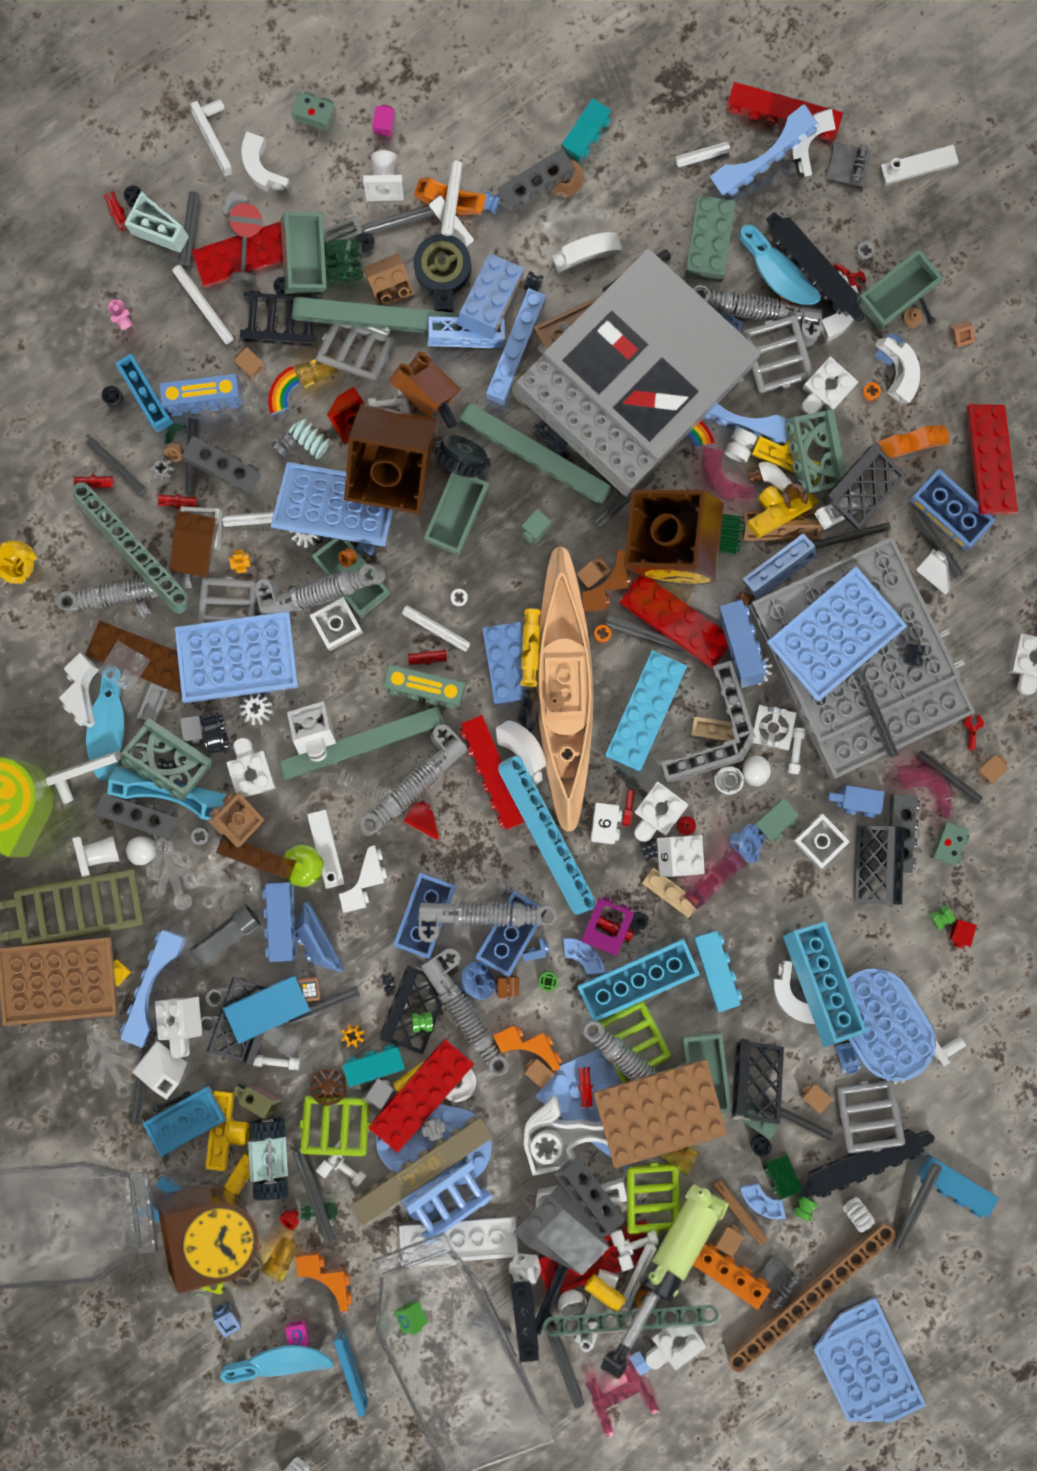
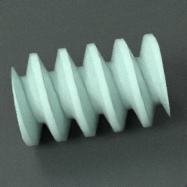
M306 418L299 420L288 431V435L293 434L292 438L298 440L300 445L304 444L305 450L310 449L309 453L311 455H315L316 459L321 458L329 447L330 439L328 438L323 441L324 434L317 435L318 428L312 431V423L306 426Z

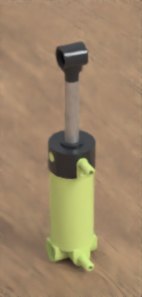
M695 1184L691 1186L685 1196L686 1202L639 1280V1283L649 1293L617 1349L609 1351L603 1358L600 1366L602 1370L616 1379H620L628 1366L626 1356L658 1299H664L673 1303L719 1219L722 1220L728 1209V1202L711 1194L708 1189H703Z

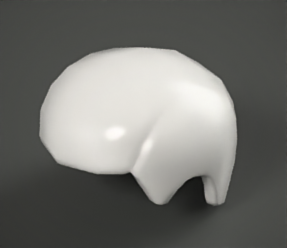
M753 755L748 757L742 765L744 781L751 786L765 784L771 774L769 762L762 756Z
M733 766L722 767L714 776L715 786L719 792L725 795L736 794L744 785V776L738 768Z
M140 835L128 842L126 854L133 864L141 866L155 859L158 848L156 842L150 836Z
M577 1290L565 1291L558 1300L559 1314L563 1313L564 1316L581 1313L587 1306L585 1295Z

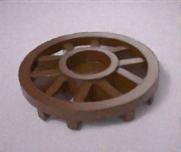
M332 1069L319 1071L314 1075L310 1084L312 1097L316 1102L324 1106H331L340 1102L345 1096L347 1088L342 1074ZM324 1073H331L328 1079L326 1078ZM334 1074L338 1075L334 1081L331 1080ZM322 1075L325 1080L321 1082L317 1077ZM340 1078L343 1082V1085L336 1084ZM316 1080L320 1085L313 1087ZM336 1087L343 1088L342 1093L337 1092ZM321 1089L320 1093L314 1094L313 1090ZM324 1094V1099H323V1101H321V1100H319V1099L317 1098V1097H319V1096H321V1095ZM333 1094L340 1095V1097L334 1101ZM331 1095V1102H326V1097Z

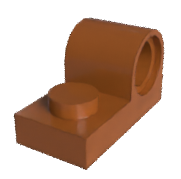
M496 976V996L498 998L519 997L520 977Z

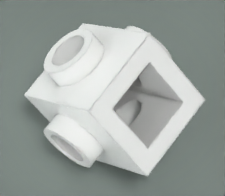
M515 1254L513 1261L509 1264V1273L512 1274L513 1281L530 1280V1283L537 1282L541 1272L538 1255Z

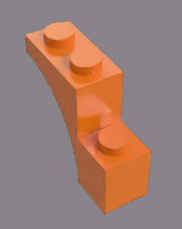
M431 177L419 178L413 196L428 205L439 196L446 202L448 186ZM459 190L456 214H481L487 196L482 193Z
M945 425L924 426L907 434L893 435L877 443L881 446L880 450L892 460L916 451L949 444L950 441L949 432Z
M515 1024L493 1034L501 1053L510 1050L531 1051L541 1056L550 1065L553 1072L560 1069L559 1063L562 1062L558 1052H553L551 1048L554 1045L549 1034L545 1035L544 1031L524 1041L521 1039L524 1038L521 1028H516Z
M321 1251L297 1253L295 1257L297 1277H309L322 1282L335 1295L340 1312L348 1311L350 1305L353 1304L352 1293H348L350 1274L346 1273V1267L322 1270V1268H325V1258L321 1256Z

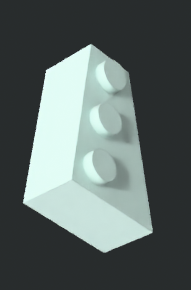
M142 191L124 223L132 235L181 253L189 237L176 220L159 208Z

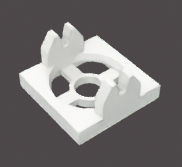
M758 705L753 728L756 737L753 743L788 751L796 713L777 707ZM773 713L772 721L768 723L761 722L766 715ZM779 715L786 720L788 728L781 727L778 722ZM774 722L778 725L777 733H770L768 731L770 723ZM759 728L766 730L769 734L768 740L761 736ZM779 732L786 734L782 740L774 742V737Z

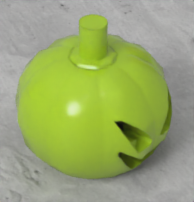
M302 844L295 845L283 855L296 860L290 879L285 878L293 886H310L322 876L324 862L315 848Z

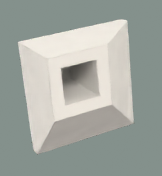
M156 1041L132 1072L152 1090L167 1100L179 1085L187 1061L182 1058L172 1057L170 1049Z

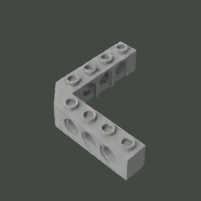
M732 661L713 666L726 704V711L733 727L735 739L711 749L708 747L705 751L695 754L689 753L687 756L676 760L669 759L661 762L668 783L743 761L756 736Z

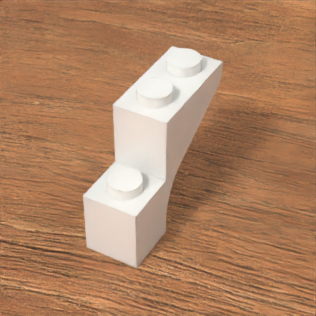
M79 653L64 668L68 673L67 678L73 684L59 699L64 703L62 707L68 713L72 712L75 715L74 720L80 726L85 725L91 728L95 724L89 694V685L99 669L87 656Z
M376 845L370 846L367 849L358 883L351 890L339 894L343 913L367 907L369 896L367 891H363V888L385 883L384 879L387 878L385 867H381L380 863L383 856L381 849H377Z

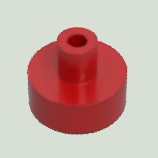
M681 817L677 821V830L682 835H691L696 830V822L692 817Z
M295 1209L292 1212L284 1211L279 1217L281 1224L289 1230H294L299 1224L297 1219L299 1212Z

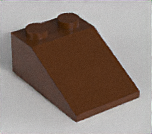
M182 511L177 512L170 571L208 578L219 521L216 518Z

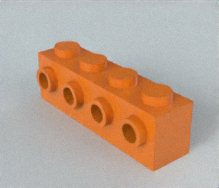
M711 1242L709 1244L705 1243L693 1265L758 1310L771 1291L768 1286L769 1282L760 1276L757 1279L752 1275L753 1271L745 1265H742V1267L735 1263L736 1259L732 1256L721 1254L719 1252L720 1249L716 1248L715 1244Z

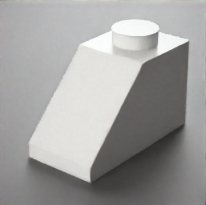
M933 549L919 564L916 571L944 594H947L950 589L947 557L938 550L936 552Z

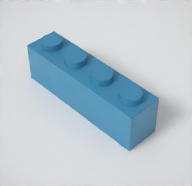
M132 353L115 363L153 429L158 433L172 425V419L162 407V402Z
M928 1154L917 1172V1175L921 1177L920 1181L923 1183L933 1162L940 1164L942 1171L934 1185L938 1188L937 1192L946 1198L948 1195L955 1198L953 1202L962 1208L965 1205L971 1208L970 1212L978 1218L981 1216L988 1218L999 1198Z

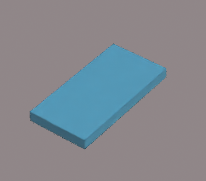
M295 975L223 1007L238 1044L310 1011Z
M207 1086L142 1124L159 1156L162 1157L226 1121L227 1118L210 1086Z
M343 1329L337 1331L334 1344L358 1417L366 1414L369 1402L346 1332Z

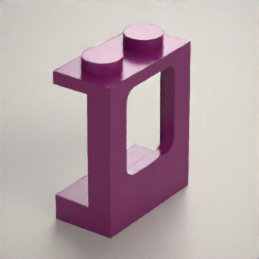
M603 896V899L598 898L581 942L617 956L634 912L631 911L632 907L622 903L621 906L613 904L614 900ZM604 906H609L625 914L616 937L608 936L595 929Z

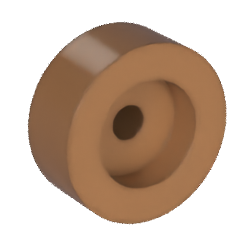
M917 308L906 310L902 318L904 325L908 328L919 326L923 320L922 312Z
M178 442L167 444L164 449V456L172 462L181 461L182 454L184 453L182 445Z
M558 692L549 693L545 698L547 709L553 712L561 710L564 706V697Z

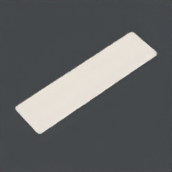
M439 196L429 206L443 223L446 202ZM455 215L452 236L461 240L467 247L474 239Z

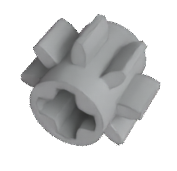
M161 457L160 461L153 460L155 463L154 467H150L151 471L156 472L153 474V477L156 479L160 476L162 482H164V478L168 477L171 479L170 474L175 471L174 468L170 467L172 462L170 460L165 462L163 457ZM162 466L166 468V470H163V473L159 471V469H162Z
M439 1118L426 1120V1126H422L423 1136H428L429 1141L443 1138V1132H446L444 1121L440 1122Z

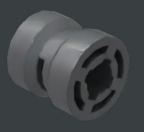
M283 432L280 439L275 440L271 444L283 458L288 455L291 449H295L298 446L286 432Z

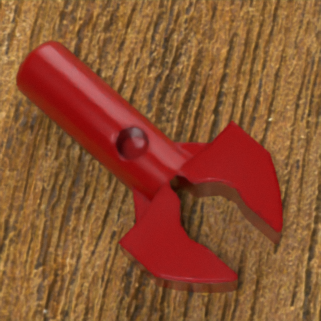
M838 262L833 265L838 272L841 271L843 276L847 277L851 287L856 285L857 290L862 288V286L855 282V279H859L864 284L866 283L865 274L861 270L852 273Z
M972 714L963 720V726L969 730L968 750L970 751L975 750L977 730L984 728V721L979 714L976 716L977 722L974 726L971 723Z
M633 790L627 791L622 819L623 826H630L635 795Z

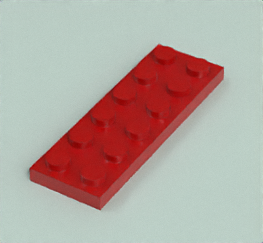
M281 221L261 227L256 235L247 238V273L283 262ZM238 235L192 250L204 288L230 280L232 273L241 272L242 237Z
M969 404L967 406L979 514L1015 515L1018 513L1006 407L999 404Z
M639 575L619 602L711 669H713V666H716L728 649L723 629L652 579Z
M444 1038L369 1124L368 1129L398 1153L474 1066V1062Z
M645 1219L635 1222V1225L647 1224ZM627 1225L621 1227L624 1239H629V1242L648 1237L647 1232L630 1234L627 1231ZM611 1235L604 1236L609 1248L583 1275L568 1269L558 1294L586 1284L593 1274L598 1276L600 1269L611 1273L622 1271L618 1259L620 1255L617 1246L614 1247ZM645 1246L632 1250L633 1255H630L633 1266L638 1264ZM544 1255L538 1259L541 1267L540 1273L548 1291L560 1263Z

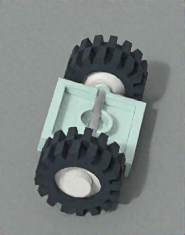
M260 1119L250 1122V1138L263 1139L248 1142L250 1181L253 1182L254 1200L270 1201L288 1197V1180L274 1179L288 1176L286 1137H284L286 1136L285 1119Z

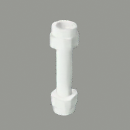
M793 728L792 737L794 742L791 764H788L789 774L799 775L801 741L805 735V729Z
M258 1054L252 1066L289 1067V1070H299L300 1058H267L264 1055Z

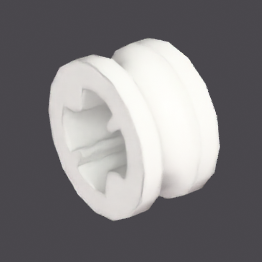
M456 589L452 592L450 599L453 605L463 606L467 602L468 596L464 590ZM456 593L458 595L459 593L463 594L462 598L464 601L462 603L460 601L459 603L455 602L456 597L454 595Z

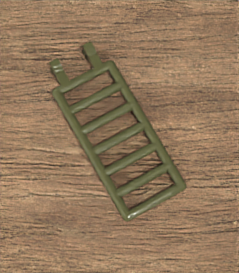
M134 869L14 890L13 900L0 902V910L16 907L19 930L0 933V941L21 937L23 946L135 927L144 923ZM128 877L135 919L124 921L117 879ZM109 880L116 922L105 924L98 882ZM80 885H91L97 926L86 927ZM71 887L78 929L67 931L60 889ZM41 892H53L59 928L58 933H47ZM33 894L40 936L29 938L22 896Z

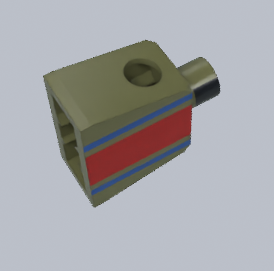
M238 1084L234 1090V1095L241 1098L239 1104L263 1119L274 1117L282 1101L281 1098L255 1085L247 1086L246 1088Z

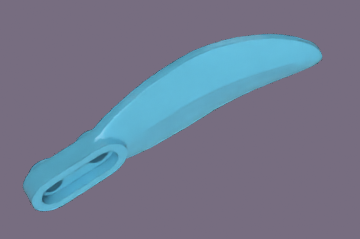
M745 225L742 227L739 234L740 241L752 253L760 274L777 294L798 304L808 305L820 301L821 296L818 290L791 260L780 251L772 248L768 240L755 226Z
M108 666L103 670L100 695L92 707L95 724L91 728L87 727L86 748L89 761L118 750L121 752L124 710L120 696L123 674L115 666ZM113 672L114 676L109 678V674ZM111 691L112 695L107 697V692ZM119 761L95 769L93 772L100 780L108 781L115 767L118 766Z
M286 1345L261 1352L249 1360L224 1365L221 1369V1380L225 1383H236L251 1380L257 1376L272 1377L312 1370L331 1369L334 1363L327 1355L316 1349L301 1345Z

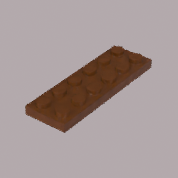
M99 620L85 656L110 666H115L120 670L182 694L178 653L176 650Z

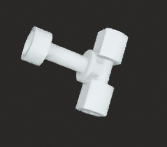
M397 389L398 395H394L395 399L376 401V397L368 398L369 406L380 408L396 406V410L412 413V407L409 405L408 398L399 389Z
M340 1140L335 1147L340 1148ZM330 1155L316 1170L318 1174L325 1178L332 1169L336 1171L339 1168L353 1179L351 1184L356 1188L366 1177L362 1171L356 1173L343 1162L345 1158L340 1155Z
M621 1228L616 1229L611 1234L614 1247L617 1246L620 1255L618 1259L622 1271L634 1268L630 1255H633L632 1250L644 1247L648 1243L659 1246L655 1230L647 1232L648 1237L629 1242V1239H624Z

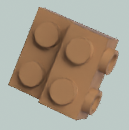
M239 792L235 794L229 793L222 800L224 804L220 808L218 806L209 813L211 818L208 820L220 834H225L237 848L265 821Z

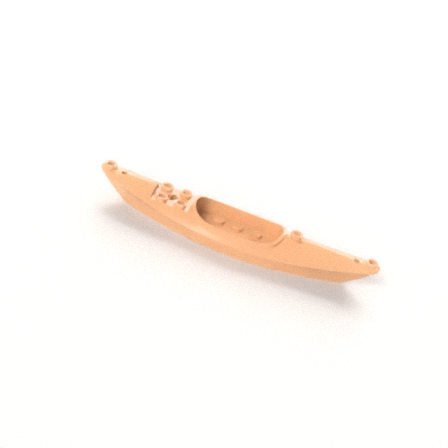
M556 547L552 551L545 580L539 624L538 670L536 671L537 696L540 699L538 707L539 726L554 808L561 828L570 832L578 825L588 773L593 725V672L587 625L575 569L568 550L564 547ZM551 692H558L564 697V706L559 711H550L545 705V698ZM566 749L569 750V753L572 752L569 760H565V757L561 755Z

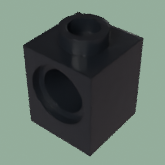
M434 290L435 311L454 313L453 290Z

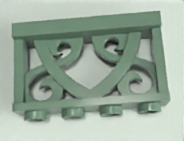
M834 409L785 419V431L788 434L789 450L792 453L793 469L796 473L797 484L802 486L806 494L831 489L846 473ZM818 418L819 424L813 426L809 419ZM801 422L805 423L810 430L808 431L806 428H801L803 430L802 435L799 426ZM813 439L816 444L824 447L825 450L819 465L807 456L809 445ZM809 474L812 475V481L817 478V474L819 475L818 483L815 486L811 484ZM824 477H829L831 484L823 485Z
M150 718L146 720L144 726L120 753L121 761L128 768L133 767L143 778L148 777L155 786L160 789H166L173 798L181 799L182 801L186 799L204 774L210 770L212 764L210 758ZM146 734L150 735L148 744L140 743ZM163 743L165 745V748H155L154 745L156 747H159L158 744ZM144 748L147 749V752L139 751L137 754L143 757L142 759H137L132 755L134 749ZM171 750L175 751L174 761L177 768L158 769L154 760V752L163 754ZM180 757H184L186 759V761H182L183 766L180 764L178 760ZM199 767L200 769L192 778L189 771ZM184 774L188 780L187 785L179 787L174 784L175 780H180L182 783L181 775Z

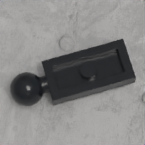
M528 688L523 690L517 719L520 721V725L532 733L537 719L540 699Z

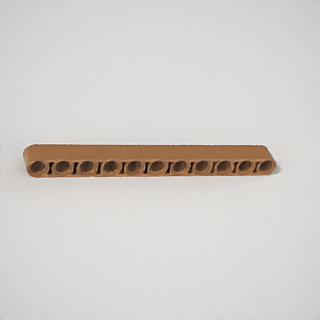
M885 1222L875 1225L790 1299L780 1311L778 1310L735 1347L728 1355V1362L732 1370L735 1372L744 1371L890 1244L895 1238L893 1228ZM882 1229H889V1233L887 1236H880V1232ZM873 1241L874 1247L867 1250L865 1247L867 1242ZM854 1254L860 1255L857 1262H851V1257ZM839 1267H845V1272L842 1275L836 1274V1270ZM830 1280L829 1287H821L822 1282ZM809 1293H815L816 1297L814 1300L809 1301L806 1299ZM794 1306H801L799 1313H792ZM779 1319H786L785 1325H777V1321ZM766 1331L772 1332L771 1337L768 1339L762 1338L763 1333ZM751 1344L757 1345V1349L753 1352L747 1350ZM741 1357L742 1362L740 1364L732 1363L734 1358Z

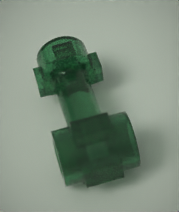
M325 1203L324 1208L328 1219L336 1220V1215H338L336 1203ZM310 1205L301 1208V1220L310 1221L311 1217H316L313 1209H310Z

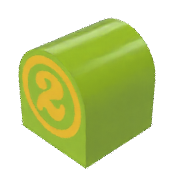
M0 757V853L7 857H28L52 812L54 804L52 785H47L45 780L47 775L39 767L26 761Z

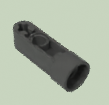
M244 904L231 914L230 918L190 948L189 952L201 966L208 964L243 936L249 935L261 926L258 917L248 905Z

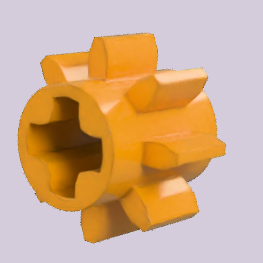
M242 549L233 550L234 555L229 556L231 570L236 569L238 573L247 572L246 567H251L249 553H244Z
M348 1024L349 1030L341 1031L345 1034L341 1041L346 1040L348 1042L347 1047L351 1044L358 1047L357 1041H364L361 1034L365 1031L358 1029L359 1024L355 1028ZM355 1031V1036L358 1038L351 1040L348 1033Z

